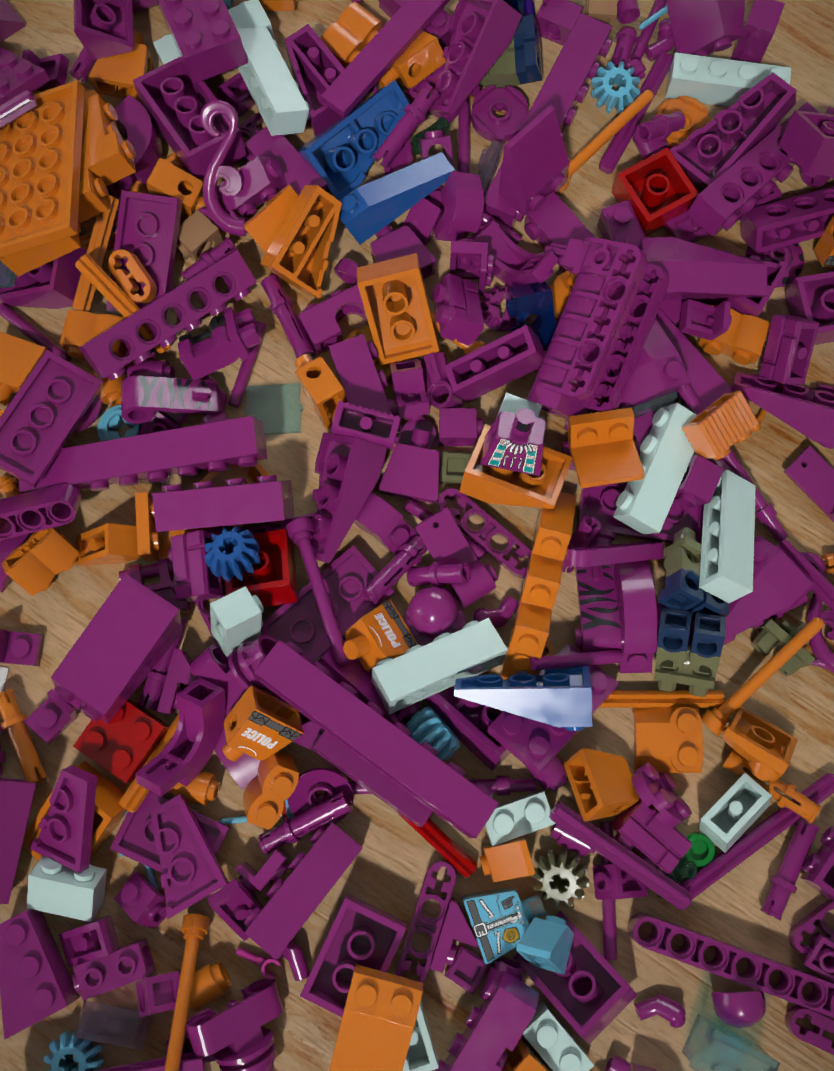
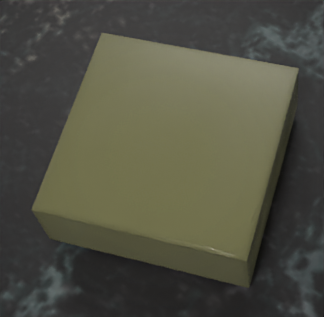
M442 451L440 483L461 485L472 453Z

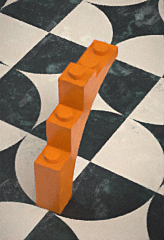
M98 93L87 98L88 118L85 135L82 140L77 234L1 257L0 261L18 277L80 248L79 233L81 229L79 223L108 210L106 196L109 192L107 186L136 172L134 158H136L135 150L128 140L124 141L121 138V134L116 126L118 116L114 107L109 102L105 103Z
M560 492L554 509H540L528 568L507 647L508 650L500 672V676L503 679H509L517 671L526 670L528 674L535 675L536 670L531 669L530 660L532 657L541 659L549 634L552 609L561 582L563 561L572 535L576 495Z

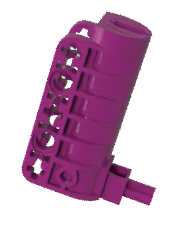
M587 237L584 241L570 238L567 246L551 243L550 246H546L544 252L552 251L559 259L557 263L571 274L577 276L527 400L542 406L541 410L568 420V416L587 414L588 410L595 413L616 410L623 398L668 288L669 275L660 266L647 263L645 253L633 244L596 237ZM656 276L659 278L657 283L648 284L650 279H655ZM643 293H645V294H647V295H649V293H650V294H651V298H649V297L643 295ZM641 303H647L644 314L641 317H635L634 311L636 307ZM631 323H634L635 325H637V326H639V327L636 328V327L634 326V328H632V327L630 326V324H631ZM634 337L632 343H627V345L624 343L625 338ZM619 352H621L622 354H625V353H626L627 356H626V358H624L623 356L618 355V353H619ZM622 362L619 375L611 377L610 370L615 363ZM608 381L613 384L614 388L606 386V382ZM601 397H610L608 403L604 402L602 404L600 402Z

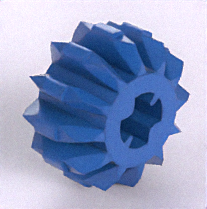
M236 525L231 531L223 527L222 534L219 536L212 534L211 539L213 542L205 544L207 554L204 557L208 567H211L210 570L213 575L217 576V578L222 576L224 580L230 582L234 576L242 581L243 573L246 571L254 574L252 565L260 563V556L258 554L260 552V545L248 529L242 531Z

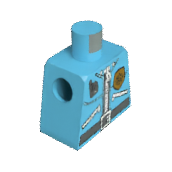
M515 887L475 893L462 897L485 964L491 963L517 947L518 942L529 927L528 920L546 914L539 894L520 901Z

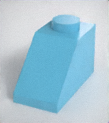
M547 915L546 920L535 917L518 942L516 951L532 966L564 975L574 933L566 925V921L561 918Z

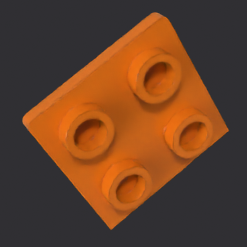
M632 407L568 416V446L581 488L644 479L645 473L633 441L635 416Z
M148 492L135 493L138 556L146 562L158 561L163 558L169 559L172 536L198 530L207 531V527L156 532L153 497Z

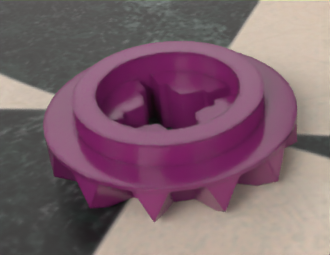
M508 285L505 287L494 286L492 290L484 293L480 301L483 322L487 327L495 331L507 332L514 330L523 322L526 316V299H523L519 290L515 291L509 288ZM506 299L507 307L511 309H506L503 318H500L499 308L495 307V305L499 306L501 301Z

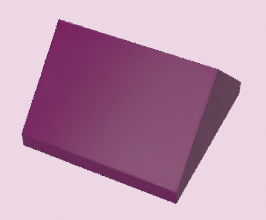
M74 0V33L93 60L132 52L134 48L132 0Z

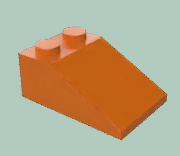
M417 253L357 267V284L380 365L423 356L432 352H439Z
M485 424L465 469L459 492L486 503L554 509L572 462V457L544 446L540 476L481 465L484 439L491 426Z
M83 761L75 767L97 776L90 852L91 859L121 822L127 810L119 805V801L124 793L88 762ZM52 792L25 833L22 847L38 861L43 855L31 850L30 847L33 840L39 837L41 832L39 824L42 817L46 816L51 807L49 800Z
M356 964L329 1071H403L421 1002L423 983Z

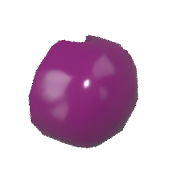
M438 586L424 588L416 593L408 609L412 625L418 632L429 636L443 634L448 631L459 613L455 596L448 589Z
M713 991L711 993L714 1011L727 1025L736 1028L750 1027L758 1023L766 1012V1000L762 991Z

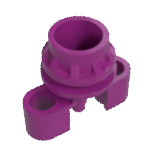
M261 635L254 641L244 642L238 648H235L228 657L225 656L219 645L212 644L190 663V670L196 679L200 677L225 689V714L228 715L251 685L268 694L272 692L253 678V674L277 641L268 635Z
M264 978L241 989L243 1000L239 1003L236 1000H230L227 1003V1009L219 1014L207 1008L187 1021L186 1028L194 1055L196 1057H206L214 1054L220 1071H276L274 1061L277 1050L274 1044L273 1032L270 1029L261 1028L262 1025L278 1017L284 1011L275 979L269 980Z

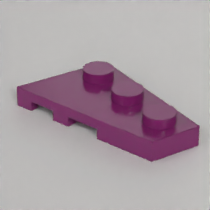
M72 765L61 770L49 800L51 807L48 814L41 819L39 824L41 832L39 837L33 840L30 847L31 850L78 873L89 868L97 776Z
M183 794L177 795L150 811L156 851L159 853L162 873L160 877L166 898L167 907H165L167 920L229 883Z

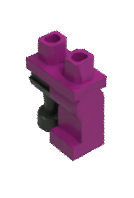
M228 307L223 310L224 315L218 317L215 315L211 319L209 329L195 337L190 333L179 337V357L193 381L234 363L239 357L241 361L250 358L248 348L262 343L261 336L257 330L258 323L250 308L235 314L233 308Z

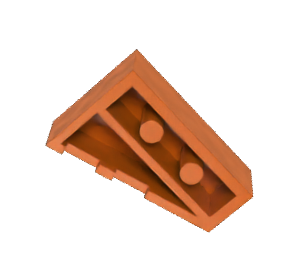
M305 185L260 264L306 295L320 299L322 279L329 263L327 261L329 248L334 240L342 203L318 185Z

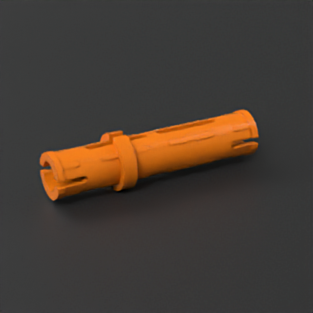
M13 689L6 690V693L4 691L0 692V715L3 723H1L2 730H6L26 781L39 783L47 779L48 776L44 771L27 725L24 722L27 716L21 713Z
M734 749L722 766L739 777L746 773L772 795L771 798L777 801L776 805L781 808L787 807L806 819L810 824L822 808L820 804L813 802L795 790L796 786L792 783L787 785L778 779L777 781H767L769 783L767 785L745 771L743 767L751 771L748 760ZM774 787L778 788L779 790H781L782 792H784V793L787 794L788 796H790V797H792L793 799H795L796 801H798V802L800 803V805L796 804L795 802H793L792 800H790L789 798H787V797L784 796L783 794H781V793H779L778 791H776V790L774 789Z

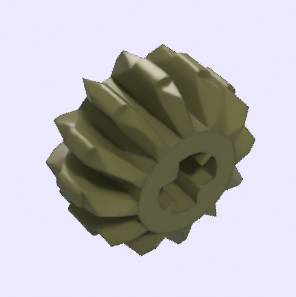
M566 848L562 849L560 856L553 849L548 851V858L540 856L537 860L538 867L534 868L536 874L532 875L533 878L537 879L534 883L535 891H544L542 894L543 902L548 901L550 898L555 899L554 906L556 908L560 906L561 900H564L569 907L573 906L574 898L582 900L585 894L583 889L589 887L590 880L585 876L588 872L587 865H578L580 860L578 854L568 858Z

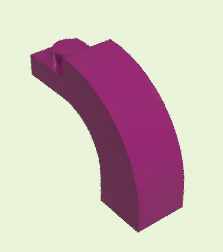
M130 95L115 108L118 116L116 126L120 134L132 144L135 150L136 158H134L136 172L107 186L109 194L117 199L121 196L122 190H128L137 180L146 185L159 158L162 157V141L159 132L146 108Z
M494 220L481 223L476 233L473 232L467 238L475 242L488 243V254L493 255V271L491 274L508 286L522 292L533 293L553 274L552 268L559 261L552 251L533 254L523 250L509 239Z
M647 560L618 563L614 565V577L621 626V651L623 653V661L618 663V669L620 673H652L653 653H657V607L652 573Z
M200 677L177 695L179 721L175 734L169 744L159 755L135 773L137 784L161 797L177 783L188 786L196 778L211 757L221 735L226 711L225 689Z

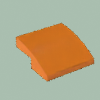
M290 184L267 201V206L244 224L245 230L265 253L299 196Z

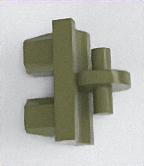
M769 619L763 625L756 628L759 633L756 635L751 646L760 654L766 656L774 647L780 650L806 624L800 621L793 626L785 619L778 626L772 619ZM810 640L779 669L784 676H790L800 668L810 666L815 660L804 649Z

